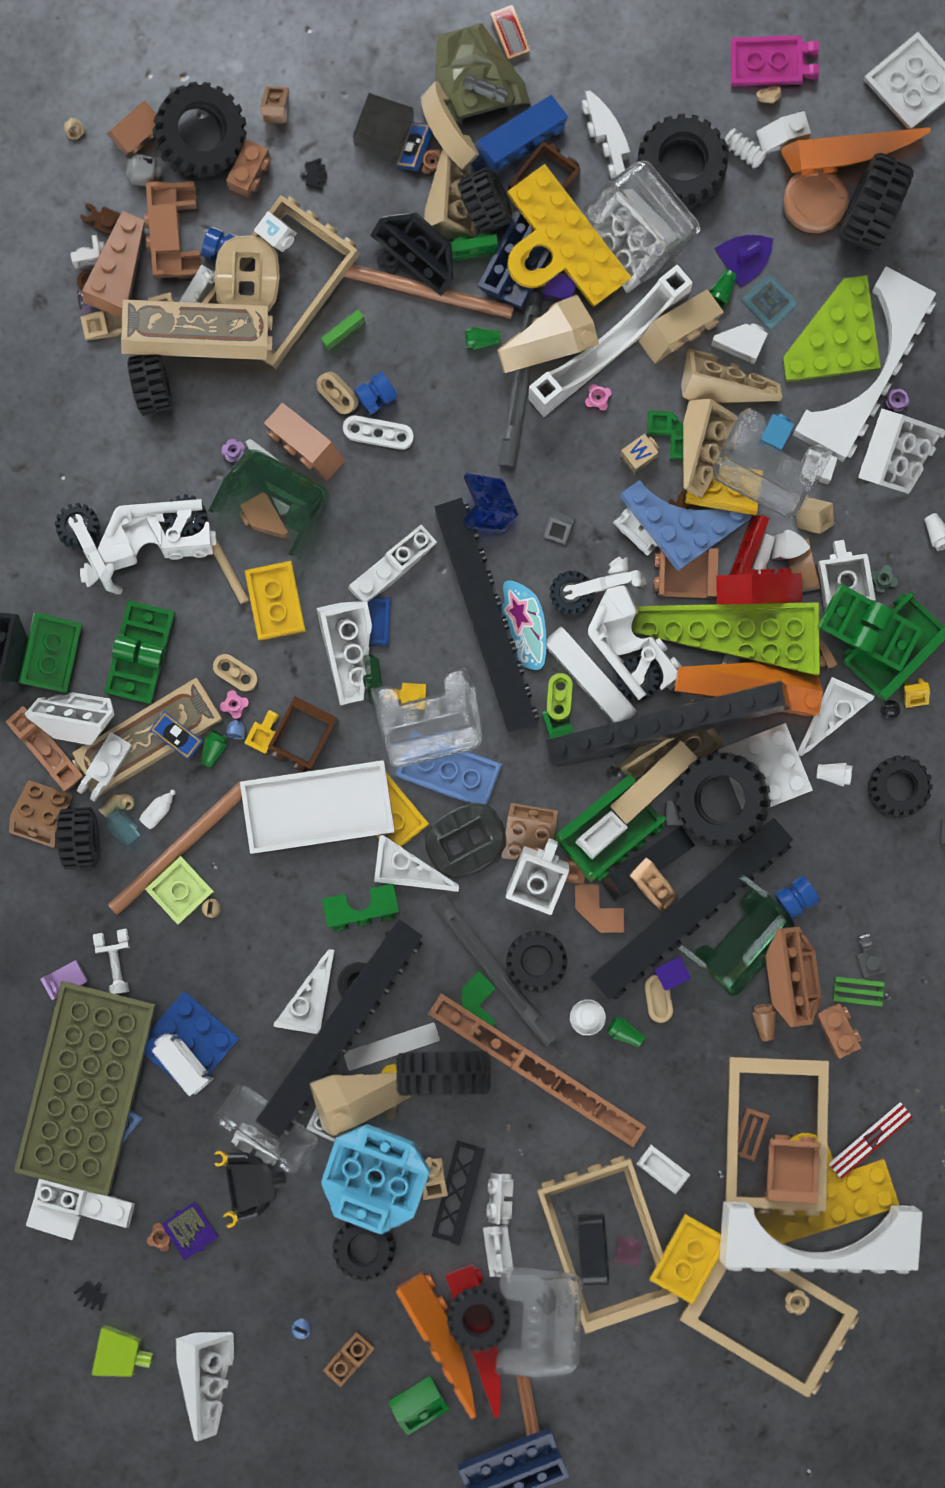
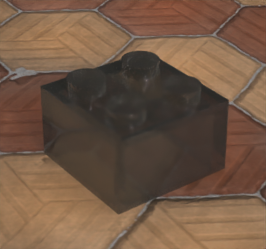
M368 93L353 134L354 145L398 160L410 124L414 119L413 107Z

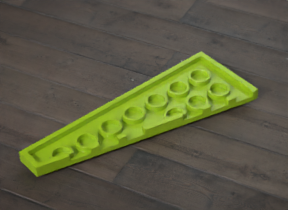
M819 602L637 606L638 614L635 615L632 621V632L634 634L654 637L655 639L660 638L664 641L820 675L819 628L817 627L819 623Z

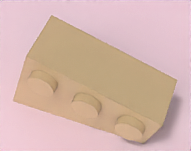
M707 289L654 320L638 342L653 363L656 364L670 353L679 349L686 342L696 339L705 329L709 331L719 324L718 319L724 312Z

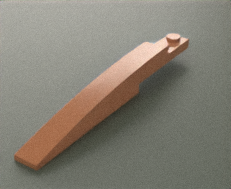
M440 993L429 1010L428 1014L479 1048L487 1051L496 1059L630 1146L634 1147L644 1132L645 1125L442 993Z

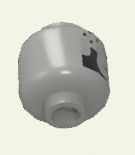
M135 154L132 159H128L126 177L129 178L131 184L146 187V182L159 181L161 167L157 166V160L154 157Z

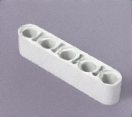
M561 626L546 639L547 650L612 723L635 718L638 715L633 705Z

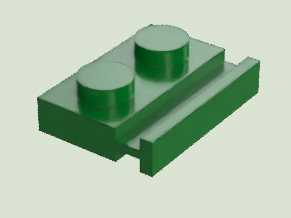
M481 233L477 235V238L472 239L459 237L451 242L453 261L494 254L498 248L496 234L491 235V233Z

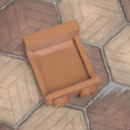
M709 548L708 551L679 571L675 569L661 549L659 553H655L654 567H659V577H654V591H658V598L715 600L717 597L716 575H718L719 549Z
M775 1135V1139L769 1140L766 1200L818 1203L820 1142H815L814 1137H800V1141H792L790 1136Z

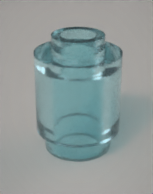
M116 810L107 818L109 823L106 827L126 847L141 836V833L138 831L139 827L125 811L120 813Z

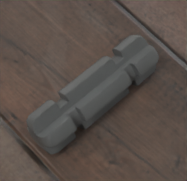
M467 74L464 78L463 86L467 89H475V92L491 99L495 97L496 101L505 103L508 98L509 91L503 87L497 88V85L481 78L477 80L476 76Z

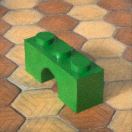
M394 884L370 888L371 902L367 908L359 911L350 907L346 894L323 898L322 903L327 927L333 928L334 932L348 929V924L357 922L359 927L372 924L371 919L381 917V921L396 919L395 914L400 913Z

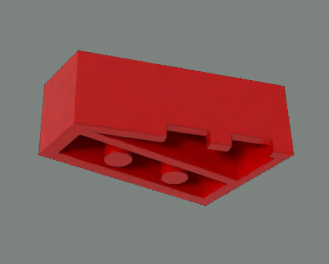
M792 568L777 569V574H775V569H761V574H759V569L744 570V575H716L717 605L802 602V573H792Z

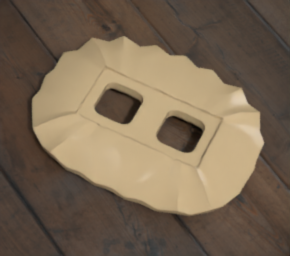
M236 236L224 242L218 251L214 275L216 299L219 304L268 306V312L270 311L277 299L280 266L278 254L269 242L261 237ZM241 258H254L255 270L253 272L241 271ZM240 282H253L255 284L254 294L252 296L240 295Z

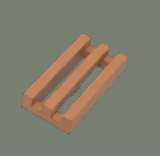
M746 1107L738 1129V1148L749 1115L753 1114L754 1116L742 1151H738V1157L755 1162L770 1115ZM761 1117L763 1120L751 1155H748L746 1153L758 1118Z

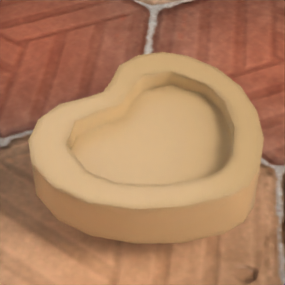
M772 85L766 89L759 90L756 93L758 101L770 104L777 101L782 94L781 88L777 85Z

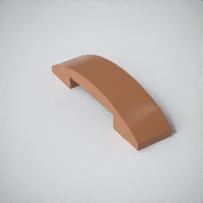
M22 706L5 722L47 769L63 791L67 792L84 776L54 739L25 716L27 709Z

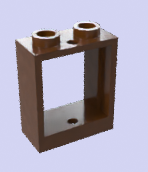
M542 141L509 183L508 190L529 176L543 156L570 175L562 185L566 192L569 191L579 178L581 168L576 160L563 156L557 146Z
M294 696L268 745V748L272 751L271 755L281 761H284L285 758L293 761L292 766L302 772H305L306 769L313 771L339 721L338 718ZM297 710L328 725L309 762L278 747Z

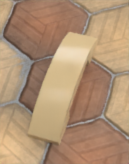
M435 81L421 96L423 113L431 131L442 148L462 170H465L477 158L479 152L470 136L462 134L445 104L449 99L440 83Z
M171 292L148 298V301L174 302ZM99 311L81 316L86 340L102 339L122 334V319L108 312Z

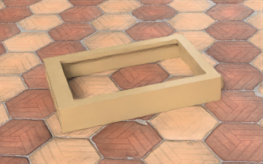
M282 195L279 196L271 207L270 213L277 216L280 220H282L285 214L289 215L346 257L278 350H267V359L263 361L274 369H277L359 256L356 249L357 245L347 237L343 240L337 236L338 231L331 225H322L318 222L319 217L310 210H307L305 213L299 208L300 204L290 196L286 199ZM255 231L251 235L254 237H261ZM241 258L240 270L244 271L253 258ZM215 286L202 303L219 304L216 299Z
M729 1058L725 1202H748L755 1208V1213L770 1214V1209H779L780 1214L795 1215V1210L805 1211L806 1216H820V1211H826L829 1061ZM740 1073L818 1076L817 1142H820L821 1146L819 1148L817 1190L819 1195L817 1204L769 1201L766 1198L737 1197Z
M624 1155L611 1159V1164L604 1167L601 1166V1163L587 1168V1173L579 1175L578 1171L564 1175L565 1180L555 1183V1180L552 1179L541 1183L542 1188L537 1189L585 1334L679 1302L677 1295L662 1288L592 1313L588 1311L550 1196L624 1171L652 1256L657 1265L663 1252L630 1158L625 1159Z
M719 1256L694 1304L686 1303L678 1317L679 1320L809 1398L811 1393L815 1395L822 1383L819 1380L823 1372L827 1373L833 1365L834 1360L831 1358L835 1351H840L846 1342L844 1336L847 1330H852L859 1319L857 1316L858 1310L792 1270L781 1272L775 1270V1268H768L844 1314L806 1382L803 1383L698 1319L727 1269L719 1261Z

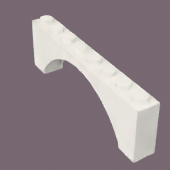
M678 265L674 266L658 280L649 293L618 324L598 340L599 345L586 349L559 368L550 372L547 371L529 386V401L543 417L547 416L640 339L654 320L689 298L693 282Z
M887 266L884 268L872 291L883 308L888 327V353L881 374L868 390L849 403L818 412H810L806 409L793 433V436L824 453L838 457L837 460L841 462L845 460L846 456L852 457L857 448V445L854 444L857 436L863 437L869 426L865 423L868 416L874 417L880 406L877 403L879 396L885 397L891 386V383L888 382L892 374L896 376L903 364L899 362L901 356L909 354L914 344L910 341L914 333L920 334L925 325V322L921 321L925 313L930 315L937 303L933 301L936 292Z
M723 1202L719 1261L731 1271H741L743 1267L751 1268L754 1271H766V1268H775L777 1271L788 1272L790 1268H799L803 1272H814V1269H823L825 1272L835 1273L838 1272V1269H847L848 1272L861 1273L862 1270L885 1273L886 1270H894L896 1273L908 1274L910 1270H918L922 1211L915 1206L891 1205L890 1212L872 1232L852 1245L829 1252H806L786 1246L771 1237L755 1218L754 1208L748 1202Z

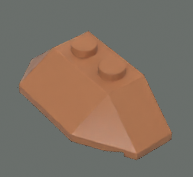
M800 927L777 929L765 955L772 1005L790 1027L811 1025L814 1022V1016L822 999L815 949L808 938L802 933Z

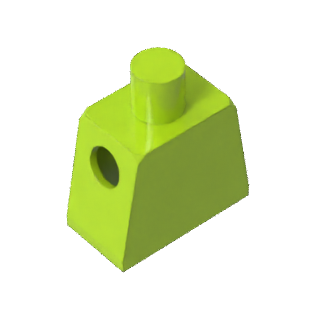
M104 1325L100 1332L92 1375L133 1376L136 1366L151 1367L153 1353L140 1351L141 1338Z

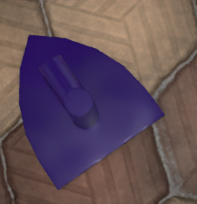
M743 235L725 241L714 249L727 269L737 275L735 281L739 287H742L759 275L767 264L772 251L773 238L762 235Z

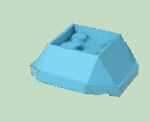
M366 1124L339 1134L336 1137L321 1184L331 1205L334 1217L382 1234L414 1218L431 1170L413 1141ZM371 1171L380 1172L382 1178H374Z

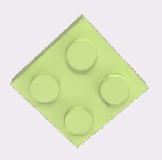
M182 856L145 889L178 925L214 893L211 887Z

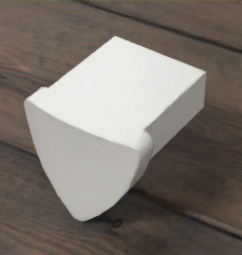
M785 530L784 533L774 536L775 540L771 559L781 561L795 558L809 550L810 546L797 533Z

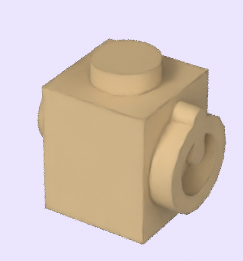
M428 1157L425 1161L431 1171L422 1194L423 1200L448 1196L442 1158L432 1159Z

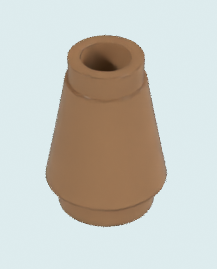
M772 1004L754 1006L752 1015L760 1041L774 1040L776 1010H774Z

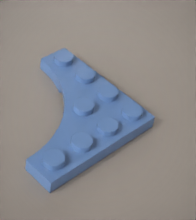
M640 480L619 495L677 571L684 568L752 518L750 514L716 508L710 510H690L674 506L654 495Z

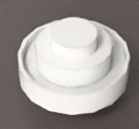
M593 1000L578 1002L570 1012L572 1027L582 1035L596 1034L605 1024L606 1015L604 1009Z

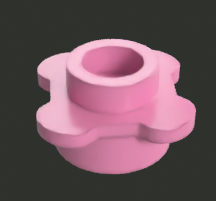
M595 384L591 385L588 389L590 392L589 397L585 400L586 406L598 407L601 411L606 410L611 390Z
M231 690L227 693L228 697L225 702L220 704V709L223 712L227 711L234 719H238L249 702L247 698H241L237 695L236 691Z

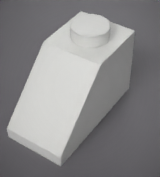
M805 111L781 117L756 131L761 151L765 150L767 154L781 150V147L798 140H808L811 131Z
M743 324L714 335L711 346L755 364L768 333L764 332V328L759 325L751 324L750 326Z

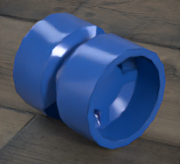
M210 227L202 244L201 256L213 261L216 260L218 251L224 242L236 237V235L228 234L225 236L223 231Z
M382 371L371 377L369 384L364 382L353 389L358 400L369 415L381 409L382 403L388 404L398 397L392 384Z
M803 875L791 883L790 889L785 887L774 894L777 902L791 920L801 915L804 907L810 909L820 902L816 891Z

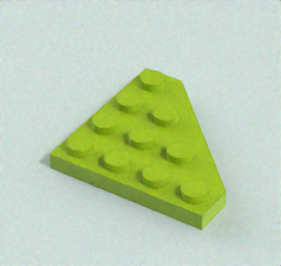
M867 275L844 278L783 356L785 382L880 370L881 364Z

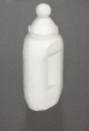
M172 789L170 793L155 798L141 814L139 820L147 828H154L167 814L173 795L176 794L175 790Z

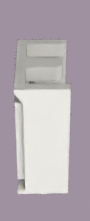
M164 1034L154 1042L156 1047L152 1050L153 1053L189 1096L193 1093L196 1095L214 1078L206 1075L208 1071L181 1039H176L179 1036L178 1034Z

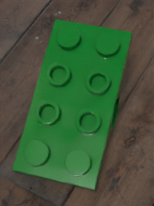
M844 584L838 585L817 625L818 628L899 672L902 671L923 631V628L899 616L889 607L872 601Z
M128 600L121 629L113 645V659L104 690L105 694L152 705L175 617L174 611Z

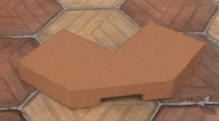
M599 884L575 885V910L599 933H624V908H600Z

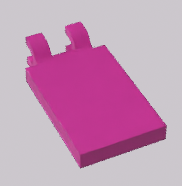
M802 35L731 38V86L802 84V77L819 79V64L806 65V56L818 57L819 41L802 42Z

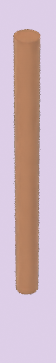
M354 264L347 270L344 276L507 319H512L515 307L510 304L448 288L440 296L424 282Z
M241 780L108 904L114 913L120 914L156 878L242 799Z

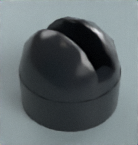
M888 700L881 705L880 713L883 718L893 720L900 714V706L896 701ZM885 707H896L897 711L885 712Z

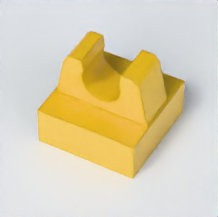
M918 678L917 684L910 685L909 681L905 680L903 696L905 708L928 705L930 699L928 682L925 683L922 678Z

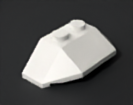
M74 692L55 695L47 699L46 697H40L25 713V716L52 738L92 745L115 715L111 699Z

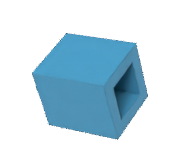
M773 414L758 444L780 455L795 424L791 423V419L785 415L778 414L777 416Z

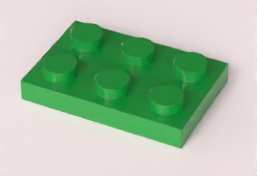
M34 612L18 683L66 694L82 623Z

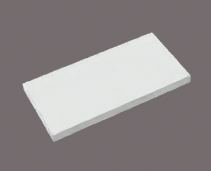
M384 760L240 782L250 854L394 833Z

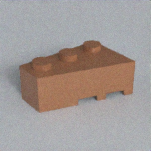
M283 402L263 423L269 430L267 435L274 442L278 443L280 441L283 443V448L290 455L299 457V461L306 468L315 471L326 482L345 462V459L328 438Z

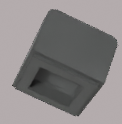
M553 511L543 537L566 545L575 518Z
M671 800L665 803V817L667 820L664 822V825L683 827L684 822L682 819H678L676 814L678 811Z

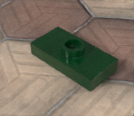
M372 654L365 655L366 675H363V684L365 689H368L369 703L375 707L384 706L379 659Z

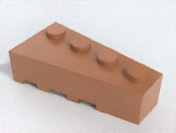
M125 211L121 212L82 290L83 302L122 319L123 300H131L134 280L136 278L145 234L143 219Z

